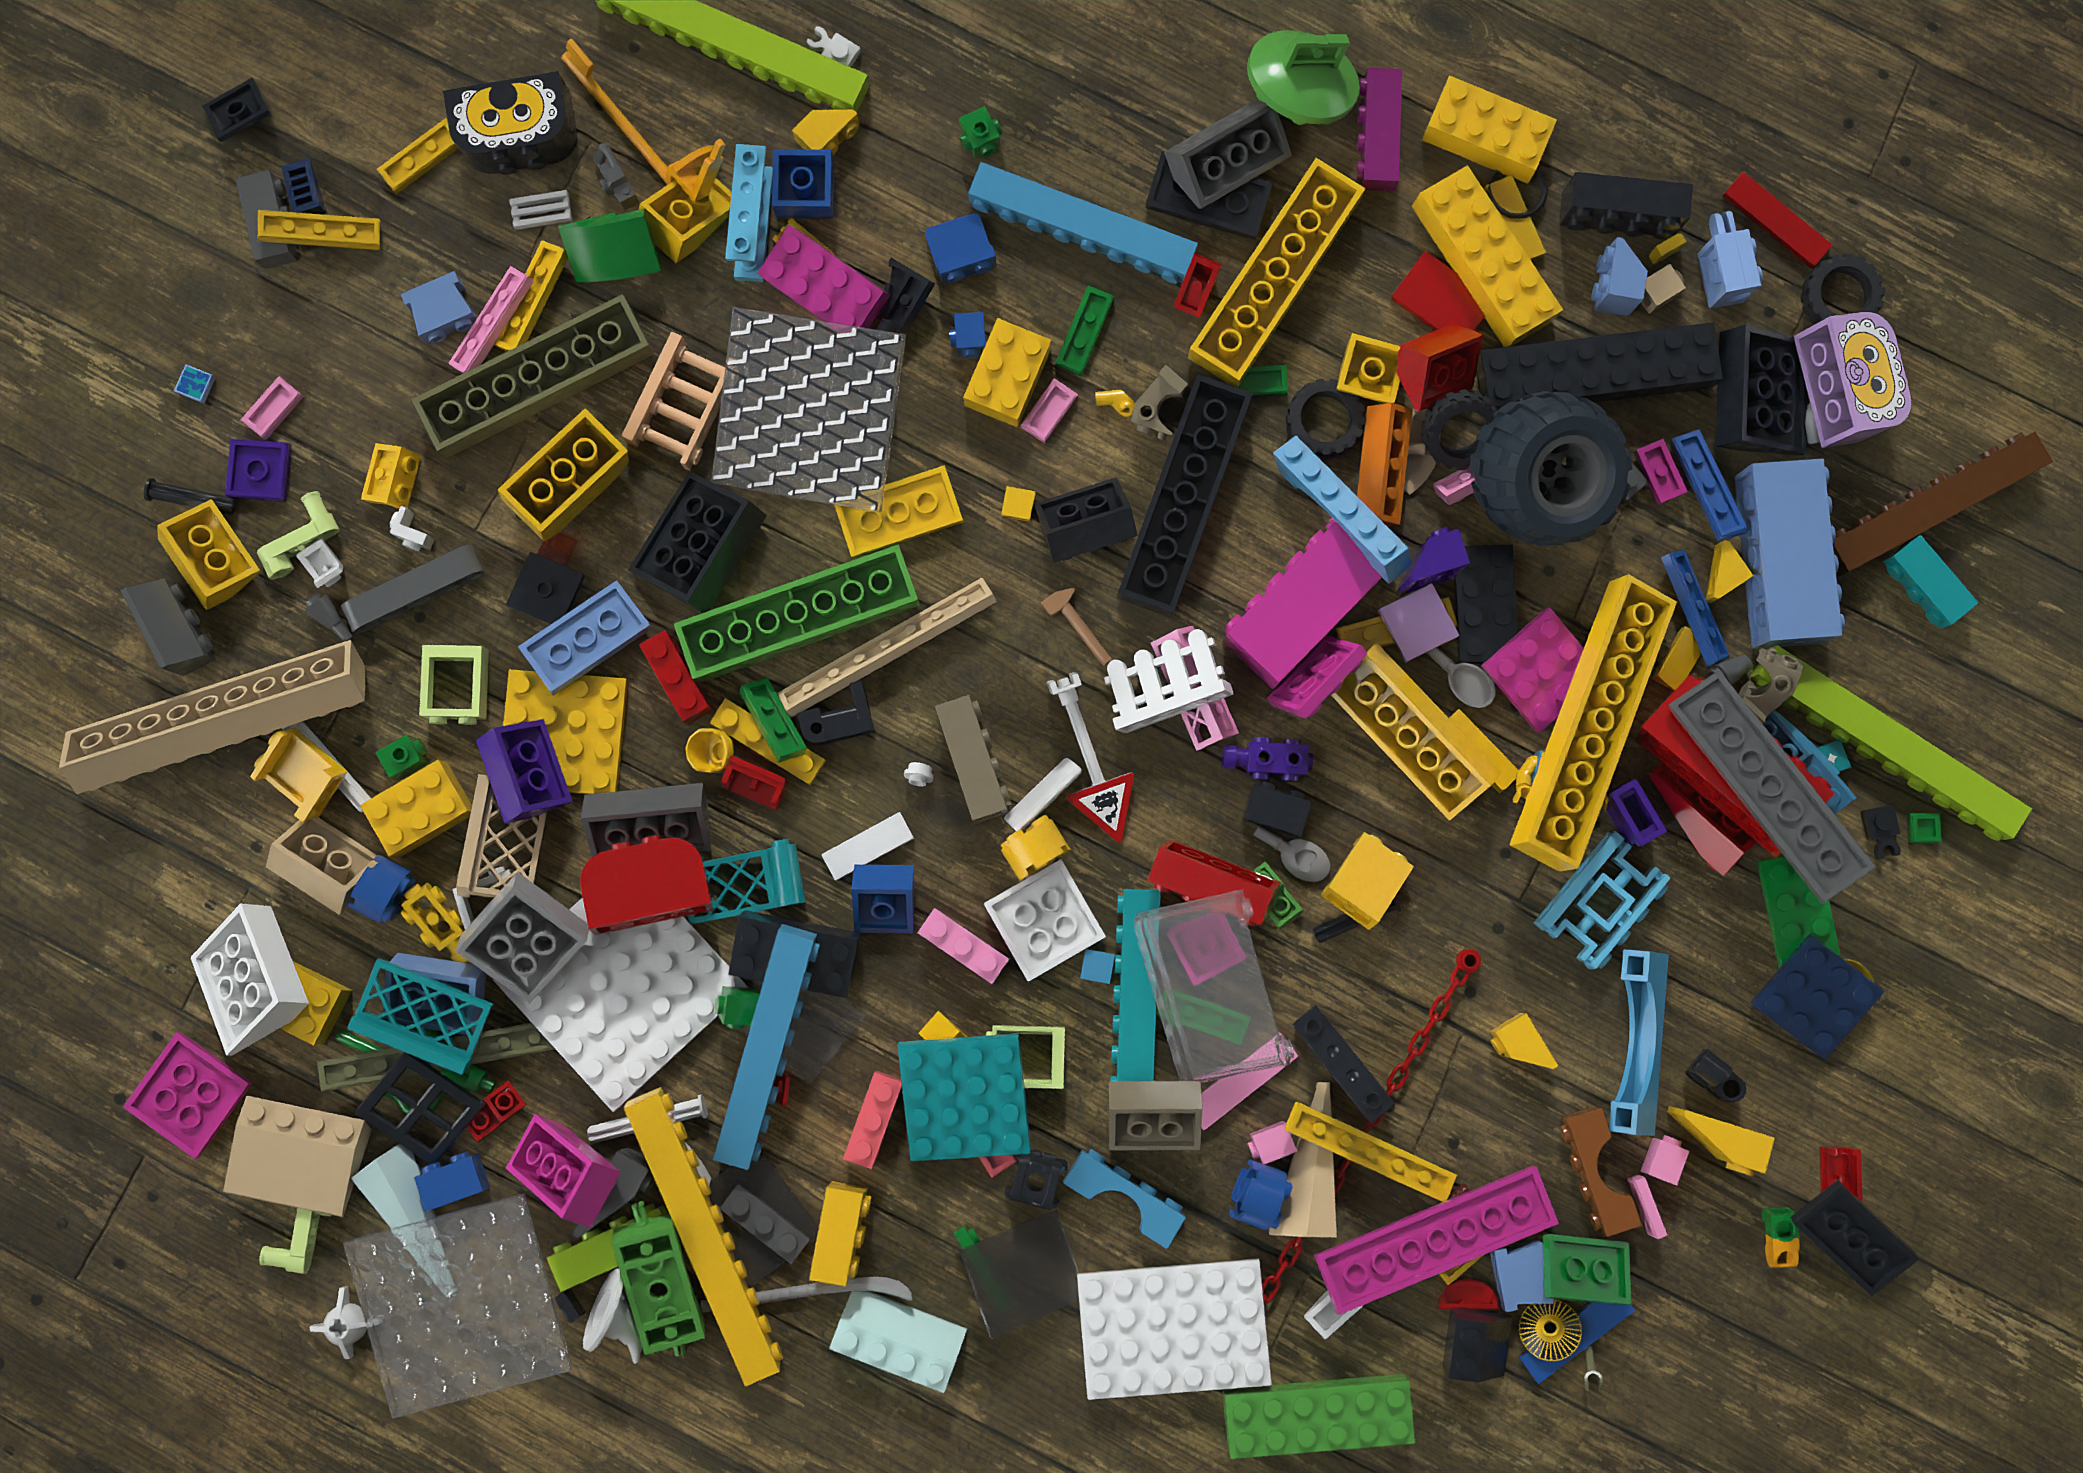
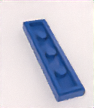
M1700 429L1672 438L1670 444L1718 543L1747 533L1748 527Z
M1685 550L1669 553L1661 557L1706 665L1709 666L1730 658Z
M1590 1302L1576 1313L1581 1323L1582 1333L1577 1349L1570 1356L1559 1361H1545L1535 1357L1527 1350L1519 1356V1359L1539 1384L1635 1310L1632 1305L1622 1306Z

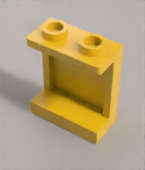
M295 727L284 731L279 730L269 739L268 744L270 746L266 752L255 761V769L250 777L254 781L266 779L299 807L294 816L300 821L306 822L321 815L348 771Z
M1364 832L1355 841L1349 855L1320 896L1370 930L1380 921L1414 866L1408 863L1406 857L1402 854L1393 852L1385 847L1378 837Z

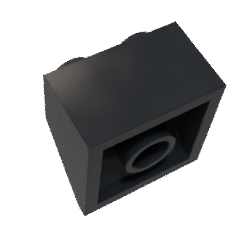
M1451 1308L1442 1365L1448 1379L1479 1383L1504 1376L1512 1316Z

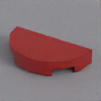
M1468 1277L1456 1279L1449 1286L1447 1285L1441 1293L1438 1302V1309L1500 1310L1498 1298L1491 1288L1480 1280Z

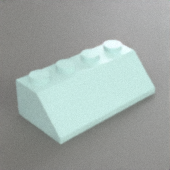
M852 1291L829 1349L944 1393L967 1328L871 1291Z

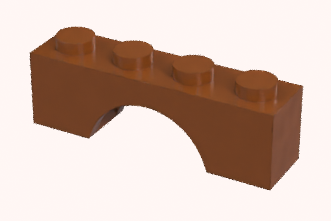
M1594 1106L1561 1117L1563 1125L1560 1126V1132L1565 1143L1570 1144L1573 1152L1569 1156L1574 1171L1580 1173L1583 1183L1579 1184L1583 1199L1590 1203L1592 1213H1589V1217L1594 1230H1599L1600 1234L1609 1237L1642 1226L1632 1196L1611 1191L1599 1176L1597 1168L1599 1152L1604 1144L1612 1138L1602 1108Z

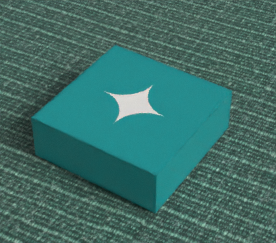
M1840 739L1817 747L1838 771L1851 767Z

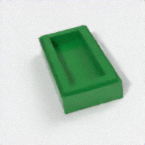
M1287 365L1251 367L1237 388L1253 393L1252 397L1288 395Z

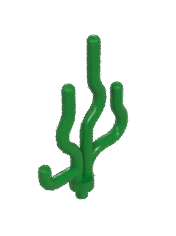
M425 1029L426 1034L433 1038L442 1035L438 1030ZM339 1031L335 1036L339 1043L362 1053L383 1050L377 1045L345 1031ZM470 1065L462 1075L448 1069L439 1071L461 1087L475 1093H479L481 1089L491 1093L496 1085V1081L487 1078L488 1071L475 1065ZM444 1091L441 1092L429 1107L433 1112L439 1106L445 1094ZM387 1092L384 1095L395 1101L403 1113L407 1114L411 1110V1107Z

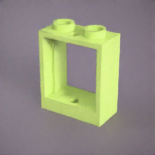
M422 645L419 716L429 719L430 724H447V719H459L458 724L476 725L477 720H486L489 650L483 646ZM434 661H474L472 709H432Z
M993 1025L992 1032L987 1031L986 1036L1000 1035V1033L1053 1035L1052 1079H1024L1025 1088L1064 1089L1065 1027Z

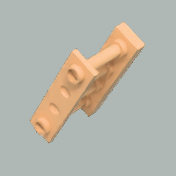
M671 331L622 433V437L627 443L638 447L640 441L646 439L682 456L680 460L682 466L690 471L692 465H697L702 456L703 449L701 446L724 400L723 396H726L724 395V390H728L730 386L734 387L738 381L739 376L728 371L727 367L738 373L740 371L738 370V365L727 366L726 364L723 367L687 351V344L684 338ZM685 362L719 377L720 379L713 393L675 377L673 372L677 363ZM671 387L707 403L701 418L698 419L662 403L661 397L665 388L669 389ZM660 414L694 429L695 431L689 444L685 445L650 429L648 424L652 416Z

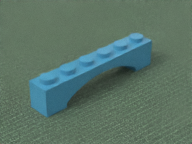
M1294 436L1273 452L1278 471L1295 489H1301L1315 500L1341 526L1367 558L1369 564L1388 584L1412 566L1409 548L1297 436Z
M1623 949L1621 980L1625 981L1628 996L1629 1044L1622 1082L1615 1101H1611L1609 1130L1613 1132L1655 1136L1669 954Z

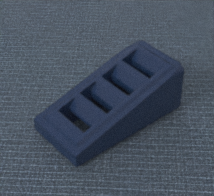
M307 158L282 166L292 212L321 215L327 213L311 160ZM302 169L306 170V173L294 177L291 175L292 172ZM308 178L307 183L295 186V182ZM310 188V192L301 195L297 194L299 191ZM309 198H312V200H313V201H311V202H308V203H305V204H302V205L300 204V201H303V200H306V199H309Z

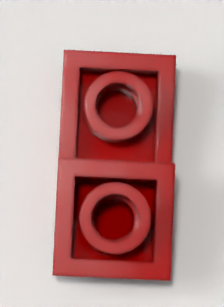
M508 1080L484 1098V1107L466 1128L474 1139L480 1142L527 1104Z

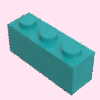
M1921 535L1908 540L1883 561L1887 566L1888 574L1905 587L1907 596L1914 603L1919 604L1926 612L1925 616L1928 621L1940 629L1954 624L1979 603Z

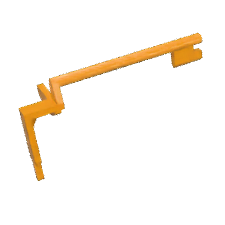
M571 38L566 45L568 51L562 55L561 59L668 185L676 180L694 202L708 196L724 159L722 152L725 148V143L718 139L714 145L697 149L667 167L591 77L594 68L593 62ZM702 165L699 175H697L693 169Z

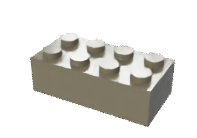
M966 695L936 705L935 709L972 821L976 824L1008 813L1006 806L1011 805L1010 797L1006 786H999L997 778L1002 777L997 758L990 759L988 750L993 749L987 728L981 730L978 723L984 721L978 701L971 702L970 696Z

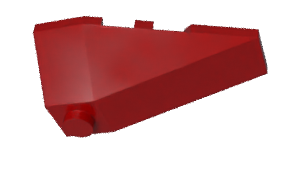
M1661 764L1649 774V777L1699 855L1707 861L1710 868L1718 871L1722 876L1728 873L1757 844L1755 840L1664 764Z

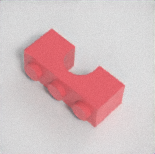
M880 1071L874 1072L843 1157L844 1160L869 1169L875 1166L884 1141L886 1129L902 1091L901 1079Z

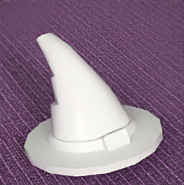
M615 1268L603 1283L596 1297L585 1328L583 1348L590 1352L593 1351L604 1336L612 1340L619 1339L628 1346L633 1363L636 1364L640 1358L642 1344L629 1300L626 1297V1290L623 1286L620 1270Z

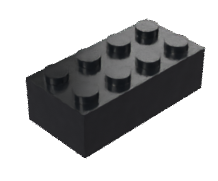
M1575 172L1562 191L1559 225L1568 226V229L1574 231L1589 228L1596 229L1597 232L1603 234L1618 231L1625 232L1627 236L1631 237L1646 234L1654 235L1656 239L1667 240L1675 236L1690 219L1693 184Z
M743 910L738 917L728 975L764 982L778 930L784 924L817 934L815 943L820 944L815 962L809 961L807 972L812 973L807 991L843 998L848 997L860 942V932Z

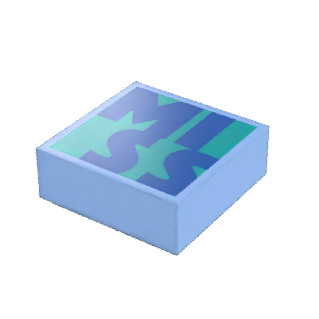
M185 365L174 391L205 403L216 377Z

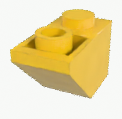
M853 109L812 110L792 132L795 141L804 150H832L834 155L838 150V145L845 138L850 139L857 132L860 123L858 114Z

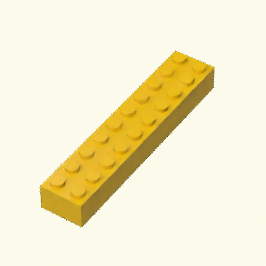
M1629 574L1609 581L1510 842V846L1559 872L1579 869L1677 603L1675 600Z

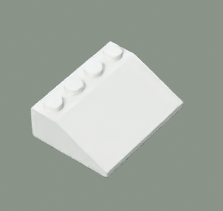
M240 903L191 956L193 966L227 1056L236 1054L288 1024L309 1004L271 906Z

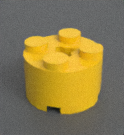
M1047 815L1031 823L1032 826L1025 830L1026 833H1023L1022 829L1007 837L1006 841L1001 844L1003 848L1001 852L1019 881L1034 875L1053 863L1055 857L1059 855L1062 857L1071 850L1053 820L1049 819Z

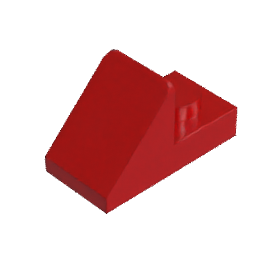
M1194 253L1173 307L1200 318L1211 290L1217 281L1222 264Z

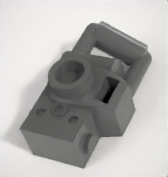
M601 143L593 158L604 177L599 182L607 196L613 194L625 210L637 204L639 200L611 152L610 146L606 143Z

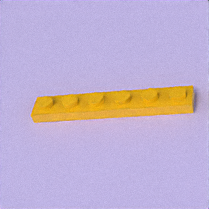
M1295 1102L1284 1128L1289 1133L1441 1202L1447 1201L1457 1176L1450 1171L1299 1102Z

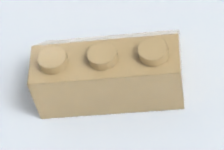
M316 817L306 822L298 820L271 844L266 868L340 915L348 908V902L356 900L351 897V894L367 866L373 869L378 862L373 860L377 856L376 854L319 817Z

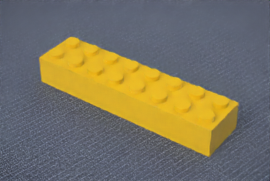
M1315 158L1190 347L1188 359L1227 384L1237 388L1361 201L1365 188L1318 158Z

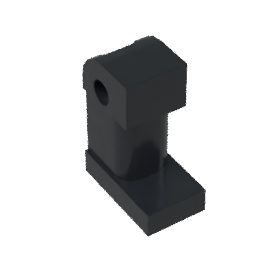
M862 681L850 683L855 705L823 713L820 708L797 713L803 736L811 744L816 746L826 745L875 732ZM816 726H822V730L820 733H813V730Z

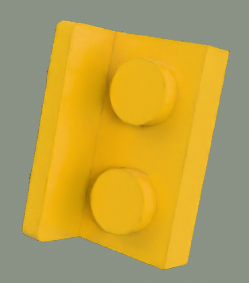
M376 443L361 500L369 503L389 505L400 509L401 506L408 508L421 456L401 446Z

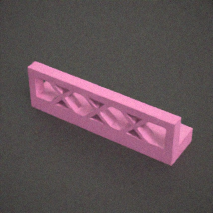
M1193 625L1176 629L1153 641L1151 645L1156 657L1162 656L1161 645L1169 639L1176 641L1181 649L1190 646L1188 636L1191 631L1195 630ZM1193 655L1184 657L1189 677L1197 675L1198 671ZM1162 665L1161 669L1169 685L1171 682L1166 666ZM1198 683L1196 685H1193L1192 687L1193 689H1195L1202 685L1201 683ZM1224 698L1198 707L1196 713L1191 710L1181 713L1196 751L1239 733ZM1201 723L1207 725L1211 734V738L1203 741L1199 732Z

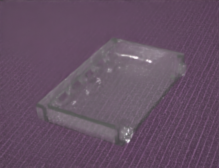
M1243 890L1137 913L1134 920L1136 936L1180 1081H1200L1202 1083L1289 1065L1291 1058H1294L1291 1041L1285 1040L1283 1035H1279L1248 928L1249 917L1253 916V908L1250 899H1245Z

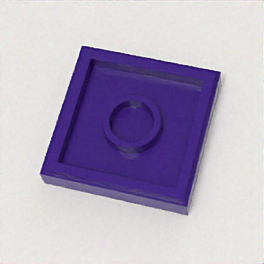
M230 439L225 496L233 499L286 502L292 445L286 442Z

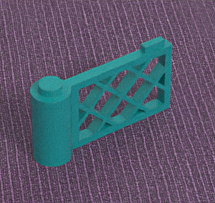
M789 839L771 842L772 847L764 850L704 861V857L701 856L705 869L706 867L715 866L711 872L706 869V874L709 875L707 877L708 883L714 879L723 885L725 889L717 901L712 899L714 910L709 911L705 916L696 917V914L689 915V924L739 916L743 910L759 912L806 903L796 844H790ZM761 857L763 870L756 878L744 870L750 859ZM744 860L740 866L734 863ZM727 863L737 869L728 884L715 875L721 865ZM741 873L754 881L746 895L732 887ZM764 876H765V882H766V884H764L763 882H761V880H762V878H763ZM758 885L767 890L769 903L757 905L749 899ZM729 890L742 899L737 908L731 911L720 904ZM746 902L752 906L743 908ZM717 908L723 911L721 913L714 914Z

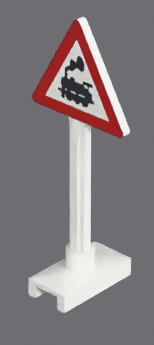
M1072 672L1068 674L1071 682H1069L1068 677L1058 680L1059 687H1057L1055 681H1047L1050 693L1053 695L1058 694L1062 706H1066L1093 783L1091 787L1068 794L1066 798L1116 842L1120 843L1123 837L1134 774L1130 772L1108 781L1104 780L1077 704L1079 698L1075 688L1082 685L1078 673Z

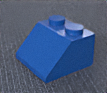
M854 865L851 888L854 931L860 933H914V865Z

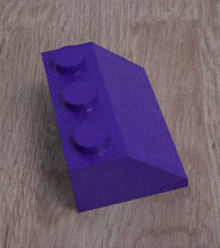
M1448 527L1432 532L1431 537L1426 538V542L1421 544V548L1414 555L1411 561L1412 566L1407 569L1397 589V594L1401 596L1417 591L1431 583L1435 585L1454 579L1470 564L1458 529L1449 532Z
M544 719L495 727L476 740L505 824L530 819L573 802Z

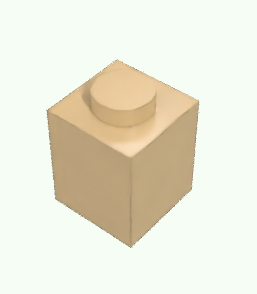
M1671 264L1646 279L1644 299L1641 303L1649 314L1678 297L1686 289L1681 273L1678 270H1674Z

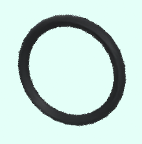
M1495 170L1490 175L1487 185L1489 184L1488 191L1486 190L1500 214L1509 218L1522 219L1533 216L1544 206L1547 199V186L1543 176L1537 170L1533 175L1540 184L1541 198L1534 208L1522 213L1507 211L1495 201L1491 192V183L1494 182L1501 172Z

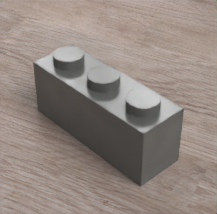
M270 170L235 178L254 260L264 269L298 261L296 250H299V244L258 242L257 238L258 210L291 212L289 207L285 206L283 196H286L287 193L282 179H278Z

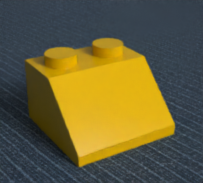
M1352 333L1347 343L1336 390L1382 403H1394L1400 384V379L1396 373L1397 354L1400 346Z

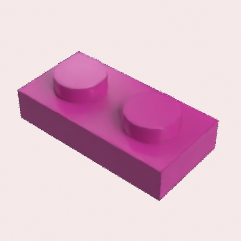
M1664 439L1637 449L1634 452L1645 478L1649 481L1648 485L1657 505L1688 492Z

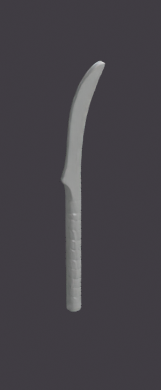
M887 1277L850 1279L846 1286L816 1282L756 1292L759 1304L847 1291H875L898 1296L908 1301L913 1300L908 1287L900 1281ZM708 1300L701 1301L703 1313L712 1311Z

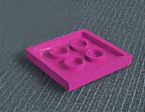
M1546 607L1481 666L1533 730L1541 733L1558 717L1584 648L1554 611Z
M1325 636L1266 699L1273 707L1305 719L1311 717L1319 711L1322 706L1321 702L1328 695H1332L1339 690L1342 685L1341 681L1349 673H1353L1362 665V659L1368 653L1359 644Z
M176 1032L123 1108L191 1157L197 1159L201 1157L253 1083L182 1032Z

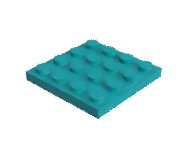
M1019 1034L898 1043L897 1048L910 1161L1030 1154L1031 1142Z

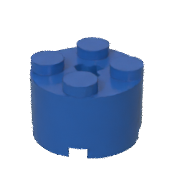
M377 855L373 860L378 863L373 869L367 866L351 894V897L356 900L355 902H348V907L379 924H383L389 920L394 921L402 907L398 902L402 895L415 885L416 879L412 878L411 871L381 855Z
M1248 1160L1246 1163L1250 1166L1249 1169L1242 1168L1235 1182L1231 1195V1200L1236 1202L1235 1210L1229 1208V1215L1233 1219L1263 1230H1268L1270 1227L1276 1229L1282 1217L1280 1208L1283 1200H1287L1291 1194L1292 1183L1287 1181V1175L1284 1171L1254 1160Z

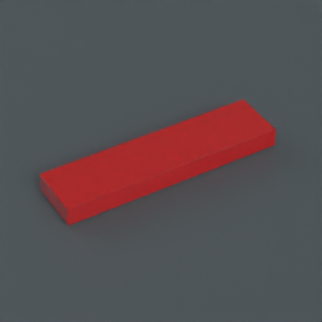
M1744 171L1722 195L1810 269L1820 261L1833 245Z

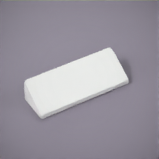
M1069 758L1063 759L1005 815V821L1016 832L1020 829L1023 831L1081 775L1082 769Z

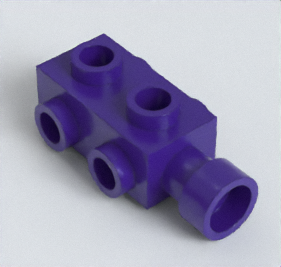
M1254 737V742L1247 743L1246 749H1239L1236 745H1224L1222 768L1235 769L1236 766L1246 767L1245 773L1252 774L1253 780H1270V775L1282 776L1281 781L1299 782V777H1305L1308 775V770L1313 768V753H1309V745H1301V740L1283 739V743H1271L1272 738ZM1260 752L1268 754V762L1260 761ZM1290 754L1298 756L1297 764L1289 762L1288 757Z

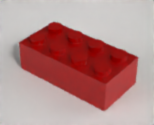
M1171 839L1159 847L1147 880L1154 883L1153 887L1165 893H1171V890L1182 894V899L1187 902L1199 904L1200 901L1211 905L1210 910L1221 915H1227V913L1239 916L1238 920L1249 926L1262 925L1266 920L1281 884L1280 881Z

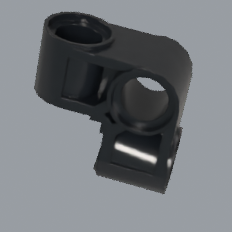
M1703 1049L1684 1072L1697 1085L1706 1089L1722 1102L1734 1103L1743 1099L1746 1094L1747 1087L1742 1078L1736 1075L1732 1067L1709 1049ZM1728 1080L1735 1085V1093L1731 1097L1726 1096L1723 1091V1085Z

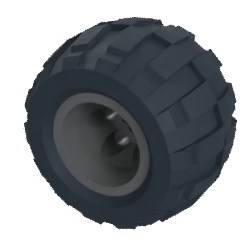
M1542 391L1524 395L1517 402L1507 403L1493 414L1495 419L1489 425L1482 426L1476 437L1479 440L1476 453H1471L1469 468L1474 474L1475 479L1471 484L1477 502L1486 510L1485 514L1488 519L1501 531L1520 541L1533 543L1538 546H1562L1563 543L1579 542L1596 534L1598 526L1609 524L1617 515L1616 508L1622 498L1626 499L1630 488L1627 478L1628 471L1632 470V458L1630 451L1624 447L1627 440L1620 427L1611 417L1606 416V412L1599 405L1586 398L1562 391L1555 393ZM1566 457V465L1562 467V460ZM1560 478V482L1554 486L1555 480Z

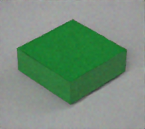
M1940 813L1906 814L1908 843L1942 842Z

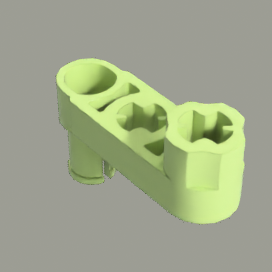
M318 491L307 493L301 498L312 519L309 524L257 550L259 559L270 580L287 576L294 570L289 558L297 555V553L320 538L325 541L340 531L333 515L327 512Z
M297 1208L290 1250L264 1246L260 1253V1265L286 1268L288 1272L306 1274L310 1268L314 1253L320 1215L329 1217L332 1215Z

